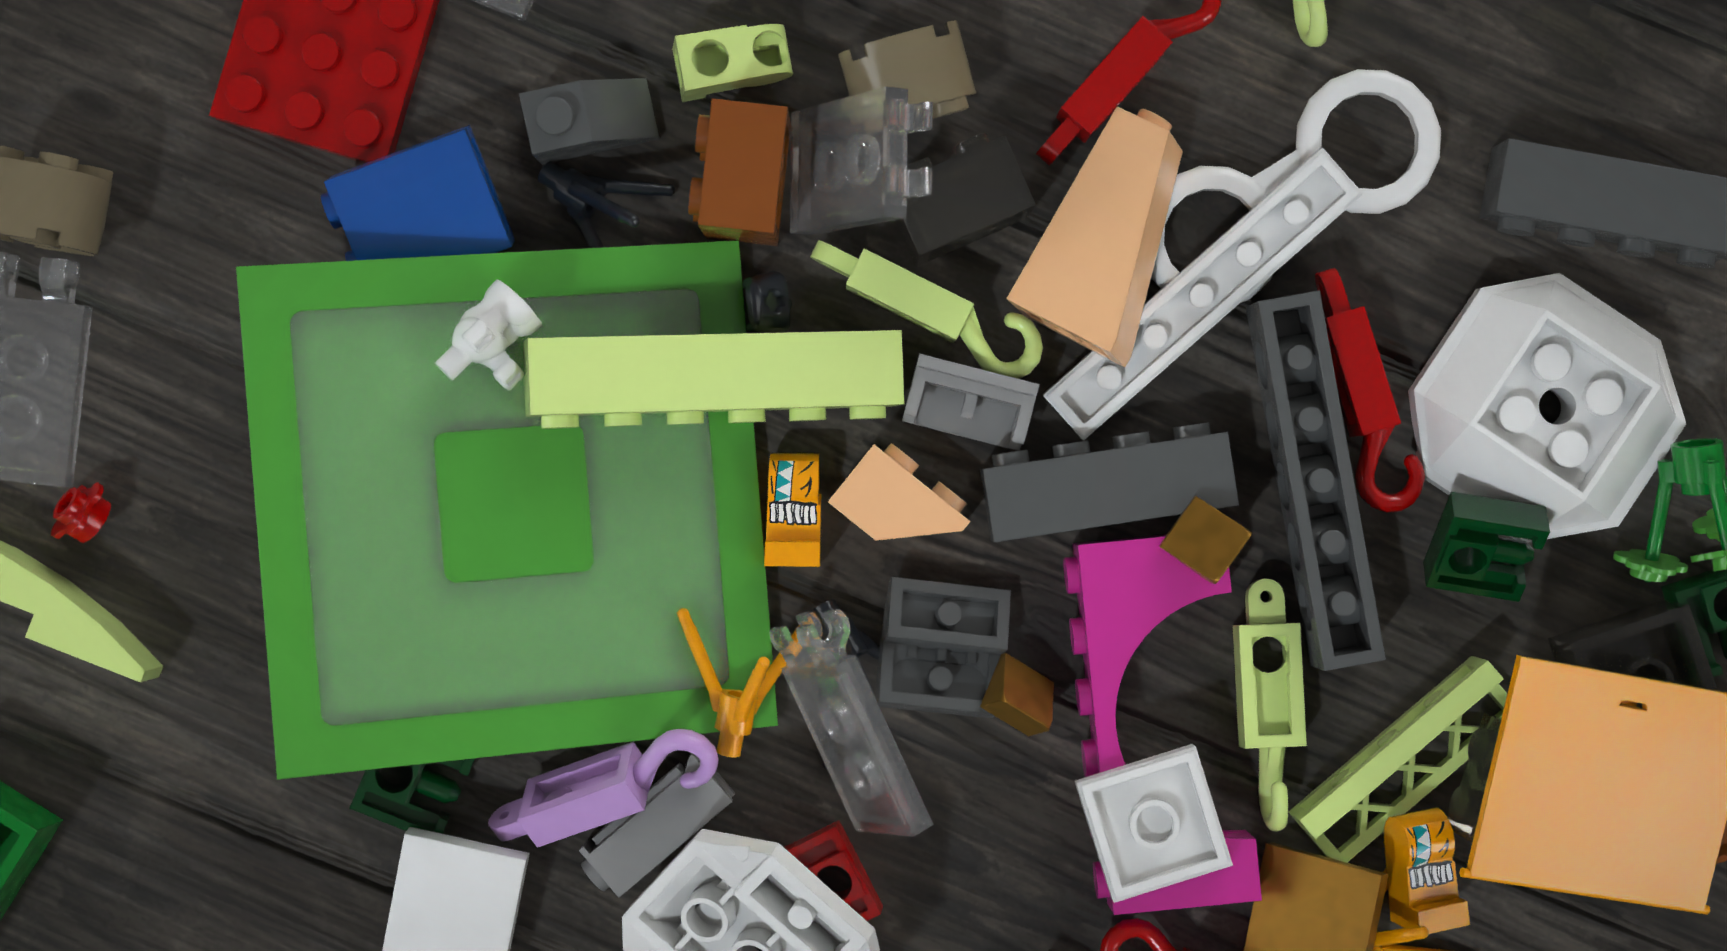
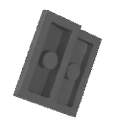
M891 577L888 585L880 639L874 706L993 719L995 716L982 709L980 705L1001 654L1008 650L1011 590Z

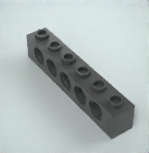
M1320 291L1258 301L1247 306L1246 313L1309 665L1323 671L1386 660Z

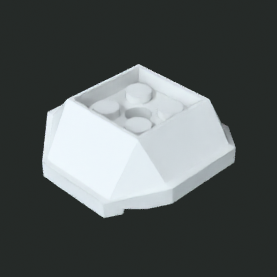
M1561 273L1476 289L1408 390L1411 419L1418 450L1416 451V456L1423 465L1425 480L1447 495H1450L1451 492L1545 506L1550 528L1547 539L1618 527L1658 468L1657 461L1664 459L1671 448L1670 445L1676 441L1686 426L1685 417L1661 340ZM1547 390L1553 392L1561 403L1560 415L1552 424L1542 417L1539 410L1540 399ZM1512 537L1515 540L1526 541L1527 543L1532 542L1530 539Z
M701 829L622 916L623 951H759L755 947L762 951H880L875 928L781 844L707 829Z

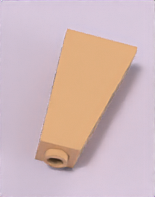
M1117 106L1006 299L1024 316L1126 367L1132 356L1183 151L1171 134L1172 125L1167 120L1146 109H1140L1138 114L1135 115Z

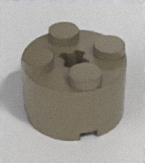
M957 20L946 22L944 26L946 35L936 37L934 27L930 25L864 44L866 57L855 61L852 59L850 49L838 54L858 127L870 124L872 135L874 136L908 126L906 114L928 108L931 119H935L969 108L967 97L976 94V89Z
M0 146V240L12 243L18 241L35 245L34 247L76 255L98 256L113 184V171L78 164L79 160L76 158L50 152H39V158L24 157V151Z

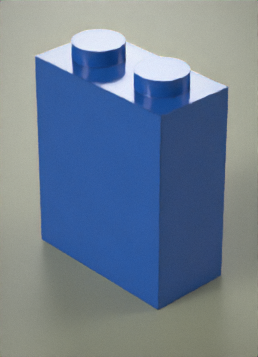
M470 125L332 175L324 181L328 192L321 194V201L326 216L334 229L343 227L352 249L345 252L346 261L488 254L512 247L515 241L512 229Z

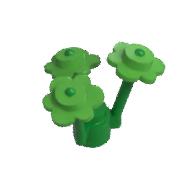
M1702 438L1675 442L1670 445L1672 459L1657 461L1659 484L1646 551L1631 549L1630 551H1615L1613 555L1614 560L1624 563L1626 567L1630 568L1629 573L1631 576L1644 580L1647 583L1666 582L1668 576H1675L1676 573H1686L1688 570V565L1679 562V558L1660 553L1674 483L1681 484V494L1699 496L1710 494L1713 508L1706 512L1707 516L1693 521L1692 527L1695 533L1706 534L1709 539L1720 541L1722 550L1690 556L1691 562L1711 560L1714 572L1727 570V476L1724 446L1721 439Z

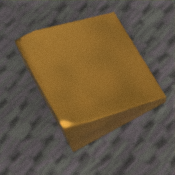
M1194 496L1159 547L1208 582L1216 584L1244 547L1252 532L1199 497Z
M1003 653L999 658L980 707L1027 736L1047 732L1053 721L1054 682L1009 654Z

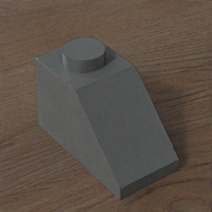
M646 78L579 80L519 93L531 152L542 165L549 161L557 162L660 139Z

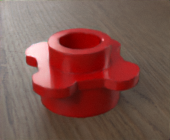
M96 482L90 488L81 485L78 488L73 487L69 489L54 508L53 518L57 521L52 527L51 536L60 539L64 534H68L81 543H85L93 538L106 522L111 510V503L101 497L104 492V486Z

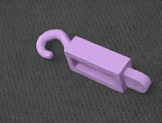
M690 729L669 730L656 738L643 755L633 741L528 779L523 798L499 807L491 815L488 825L500 841H509L528 834L538 848L644 811L648 792L656 771L669 753L677 750L687 751L696 755L700 760V766L696 771L684 773L680 777V784L686 789L699 787L712 778L717 771L718 755L715 746L704 735Z

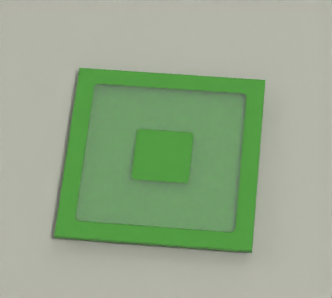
M739 240L236 267L277 780L656 739L666 731L673 729H690L699 734L720 732L715 728L717 712L712 710L707 687L683 633L677 612L681 608L688 609L723 689L743 691L760 657H767L770 660V665L772 664L773 656L766 570L764 566L754 423H728V412H704V424L667 425L666 413L642 414V426L604 427V415L579 416L578 428L541 429V417H526L524 377L509 391L493 377V371L485 365L471 362L452 381L436 366L435 362L452 346L454 329L465 311L483 300L485 292L496 279L502 281L515 291L530 306L543 324L532 335L519 337L505 350L523 372V342L527 338L746 333ZM775 683L754 716L752 728L778 726Z

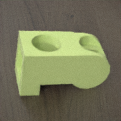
M764 24L750 27L742 25L678 35L674 38L672 50L682 102L706 98L707 94L771 84L785 80L793 75L785 27L782 24Z

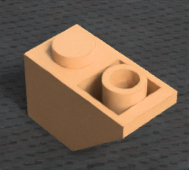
M892 443L889 444L884 452L874 444L828 501L829 504L875 541L960 532L971 522L960 513L967 503L940 481L936 483L932 490L912 475L919 465Z

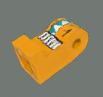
M770 453L764 566L820 567L822 494H819V453Z
M1430 808L1389 817L1384 826L1386 872L1389 874L1387 883L1390 921L1403 928L1425 926L1429 930V934L1470 925L1468 901L1460 898L1458 893L1456 866L1452 858L1455 851V838L1451 823L1446 814L1439 808Z

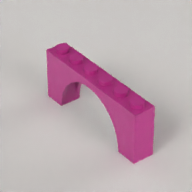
M1167 534L1072 543L1073 557H1065L1063 559L1067 594L1077 593L1079 618L1069 619V629L1073 655L1083 654L1085 678L1075 680V691L1079 716L1089 715L1091 739L1081 740L1085 777L1126 765L1119 747L1116 731L1117 695L1126 666L1143 639L1156 625L1180 608L1203 598L1232 592L1229 568L1216 584L1208 582L1159 547ZM1222 830L1233 866L1116 903L1111 899L1100 861L1093 862V876L1097 899L1107 898V904L1114 915L1262 901L1256 839L1246 830Z

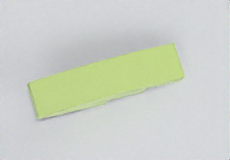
M0 540V601L34 614L25 638L138 682H144L160 676L163 665L121 621L74 583L18 548Z

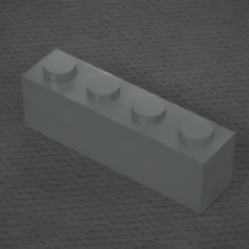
M1509 138L1492 147L1479 219L1498 222L1497 231L1506 234L1534 236L1535 229L1557 232V242L1562 244L1593 247L1596 239L1618 243L1616 252L1627 256L1652 258L1657 250L1678 254L1676 263L1695 268H1715L1716 261L1727 258V178Z
M1207 422L1174 427V440L1157 443L1150 442L1148 431L1112 437L1114 449L1090 453L1089 441L1052 446L1054 456L1052 459L1030 462L1028 450L992 455L993 467L980 469L990 540L992 542H1001L1178 515L1183 513L1194 496L1199 497L1216 509L1237 506L1239 501L1228 432L1211 434L1210 424Z

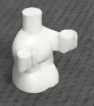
M496 279L485 292L483 300L465 311L454 329L452 346L435 364L452 381L471 362L485 365L493 371V377L506 390L510 391L525 374L505 350L519 337L532 335L543 324L530 306L515 291L502 281Z

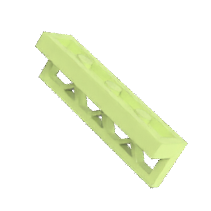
M1474 656L1469 657L1288 811V813L1326 857L1348 863L1384 832L1385 822L1389 817L1408 812L1498 735L1507 692L1499 684L1504 678L1488 660ZM1487 693L1501 708L1483 726L1461 724L1462 715ZM1449 731L1448 755L1437 765L1415 763L1416 754L1441 732ZM1461 732L1473 733L1460 744ZM1397 770L1403 771L1402 795L1391 804L1369 802V795L1373 790ZM1414 772L1426 773L1414 783ZM1350 810H1358L1356 834L1336 849L1324 835V832ZM1368 811L1380 812L1367 823Z

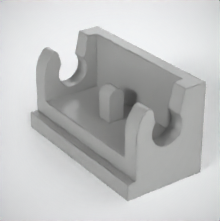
M919 354L902 422L1020 451L1021 444H1024L1040 384Z

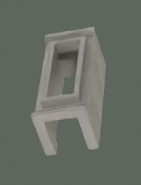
M691 753L686 768L679 762L650 787L644 811L607 823L593 838L590 837L579 850L585 858L581 863V867L588 878L600 890L606 891L610 887L618 898L621 897L733 801L732 797L735 795V792L716 771L707 783L696 788L686 789L681 786L680 777L684 773L696 771L700 766V760Z

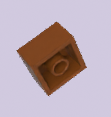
M712 98L710 115L699 114L695 151L700 153V161H704L705 164L703 178L692 177L688 213L693 215V222H698V226L705 238L726 241L739 240V242L778 246L791 132L788 107Z

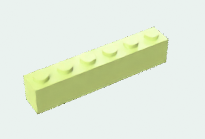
M902 330L527 338L523 342L526 417H541V429L578 428L579 416L604 415V427L642 426V414L666 413L667 425L704 424V412H728V423L766 422L765 410H789V421L826 420V409L849 408L850 419L886 418V407L904 404Z

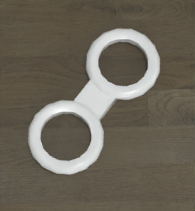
M1357 69L1332 78L1309 98L1297 123L1296 150L1253 177L1231 167L1198 166L1177 174L1165 224L1172 209L1185 197L1201 191H1222L1239 199L1250 211L1321 148L1322 128L1329 113L1341 101L1357 95H1378L1396 103L1408 116L1414 131V155L1406 172L1394 183L1378 189L1359 188L1363 195L1345 211L1350 213L1381 214L1405 205L1428 185L1440 159L1441 128L1432 103L1413 82L1387 70ZM1165 225L1151 279L1161 289L1180 273L1170 262L1164 246ZM1273 274L1242 302L1250 300L1271 280Z

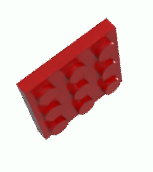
M243 0L209 116L219 121L362 163H368L395 153L440 0Z

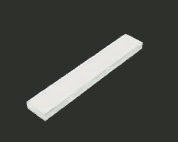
M1320 148L1144 304L1132 356L1126 367L1091 351L1044 392L1043 396L1084 441L1363 195L1362 191L1323 148Z

